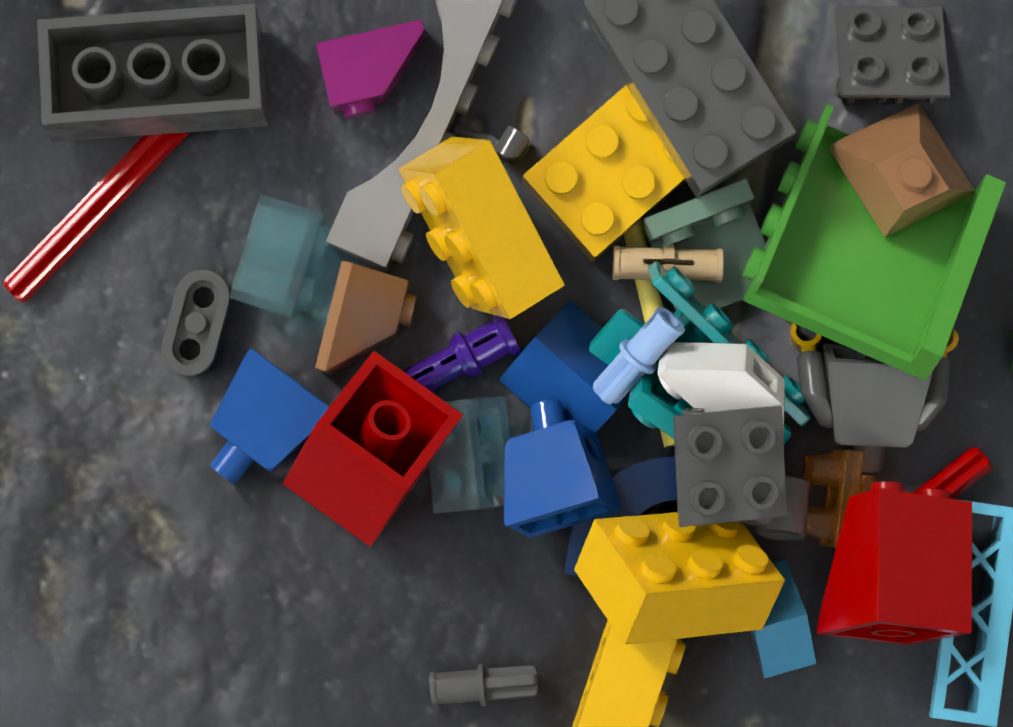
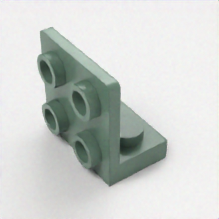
M747 178L644 218L641 224L650 248H662V243H664L666 246L674 244V247L678 249H723L722 282L691 281L696 288L692 295L705 307L710 303H714L721 309L743 300L750 284V280L742 277L745 266L754 247L756 246L764 250L766 245L750 206V203L755 198Z

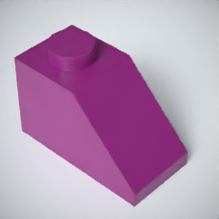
M422 19L316 43L330 107L334 114L344 112L345 119L363 117L376 112L375 104L387 101L425 40Z

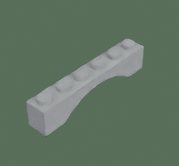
M435 0L442 24L444 54L441 79L432 108L416 137L393 163L371 180L347 192L326 240L330 247L387 272L392 261L402 264L414 237V234L406 231L414 211L402 194L401 185L405 184L398 168L452 136L457 137L449 133L457 113L466 116L474 101L478 86L471 84V80L478 64L488 67L500 37L492 34L500 15L506 18L510 17L517 0Z

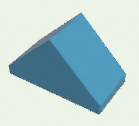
M785 559L773 563L785 581L762 630L750 631L764 679L816 664L808 616Z

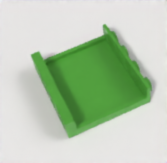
M826 104L817 123L807 119L797 140L795 149L803 152L799 164L793 161L789 162L777 191L786 194L782 206L773 203L761 227L760 234L767 236L768 240L764 250L756 246L754 247L745 266L742 277L750 280V284L743 301L926 381L943 357L1006 182L986 174L972 196L884 237L829 150L831 143L847 137L849 134L827 125L834 106Z

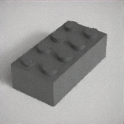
M714 0L582 1V16L696 198L790 141L796 133Z
M255 3L37 19L42 126L52 142L268 126L262 24Z

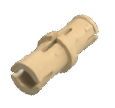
M662 243V248L613 247V280H651L648 267L651 264L644 263H654L655 261L663 264L662 266L667 271L673 266L678 268L690 281L721 283L723 279V249L721 248L716 250L678 249L674 247V244L666 246L664 243Z

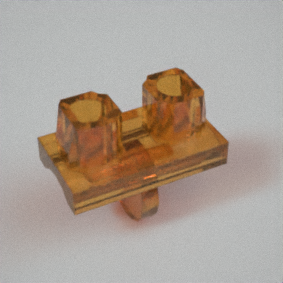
M831 450V454L807 455L805 457L803 479L808 481L810 485L827 486L825 508L808 506L805 536L821 540V546L836 548L848 498L870 491L871 484L876 482V476L861 474L864 452Z

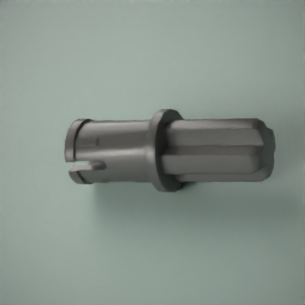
M484 663L478 664L477 669L438 673L433 671L429 674L432 706H439L440 704L480 702L481 707L488 706V701L535 697L539 691L538 672L533 665L485 668Z

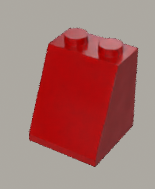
M373 351L316 423L286 476L283 485L371 547L412 491L463 414Z
M875 482L871 484L870 491L850 496L817 622V634L910 646L972 633V502L950 499V491L943 489L918 490L917 493L904 492V484L898 482Z

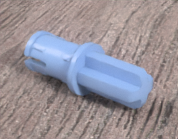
M658 307L631 340L625 339L619 344L621 352L593 383V390L600 396L602 401L607 404L619 403L645 373L652 374L657 369L656 361L685 332L684 325L679 318L669 310Z

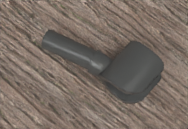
M456 125L453 133L457 137L490 140L497 155L512 164L520 162L532 145L527 135L509 125L500 139L491 134Z

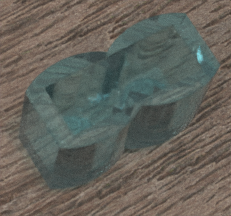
M261 195L229 298L233 301L293 319L297 309L307 311L316 284V280L308 278L309 269L314 257L323 259L328 246L326 240L331 228L323 226L326 216L314 210Z

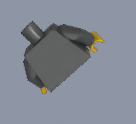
M792 324L790 340L792 345L801 351L796 360L800 390L817 423L824 428L832 430L835 443L853 445L852 467L854 469L868 473L882 471L884 469L886 447L907 448L911 446L916 432L926 430L946 405L951 371V361L946 356L958 344L959 335L955 329L951 332L942 359L926 381H923L842 344H823L822 354V352L817 351V347L822 341V335L816 333V337L813 340L803 341L796 334V324Z

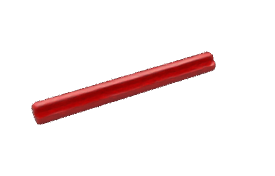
M190 132L143 136L6 277L3 283L6 290L22 303L27 302Z

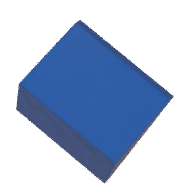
M571 300L534 337L499 379L502 384L529 408L533 404L545 400L562 402L565 421L576 420L595 433L629 396L628 392L619 403L607 404L594 392V381L608 367L606 363L589 351L590 342L602 328Z

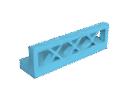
M972 502V513L994 516L990 546L980 552L972 542V555L974 556L972 568L980 564L986 572L983 598L975 606H972V619L978 625L975 654L965 661L953 645L954 637L939 640L929 717L997 727L1013 612V507ZM952 655L959 666L949 673ZM965 672L971 680L967 711L945 708L947 685Z

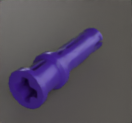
M493 315L492 321L465 335L461 332L453 334V338L449 340L450 346L402 371L428 390L433 391L464 374L468 378L471 376L475 378L482 374V368L509 353L517 356L522 351L505 318Z

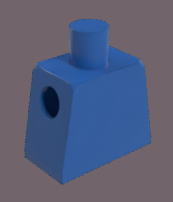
M250 348L209 425L228 440L209 466L234 485L253 460L268 471L274 472L305 444L314 426L330 406L256 350Z
M545 400L533 404L530 407L533 432L510 438L505 444V526L528 538H532L622 511L621 502L596 433L576 420L565 421L563 405L560 401Z

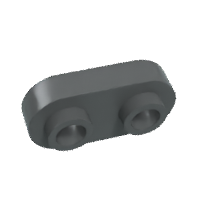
M202 269L188 273L181 279L175 292L162 341L161 352L166 365L175 373L183 376L193 377L207 372L217 358L232 297L227 282L213 271ZM203 288H209L214 293V301L207 308H200L195 301L197 292ZM188 340H196L200 345V354L193 360H186L181 352L183 344Z

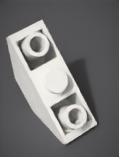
M673 342L660 356L657 375L665 390L674 398H683L693 408H703L705 412L781 405L784 427L785 379L747 344Z

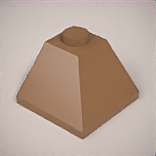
M919 103L831 143L829 147L830 152L884 237L972 196L975 192L973 186Z
M341 261L315 369L325 374L334 375L397 337L400 325L410 327L417 295L408 293L410 288L409 281L361 265Z

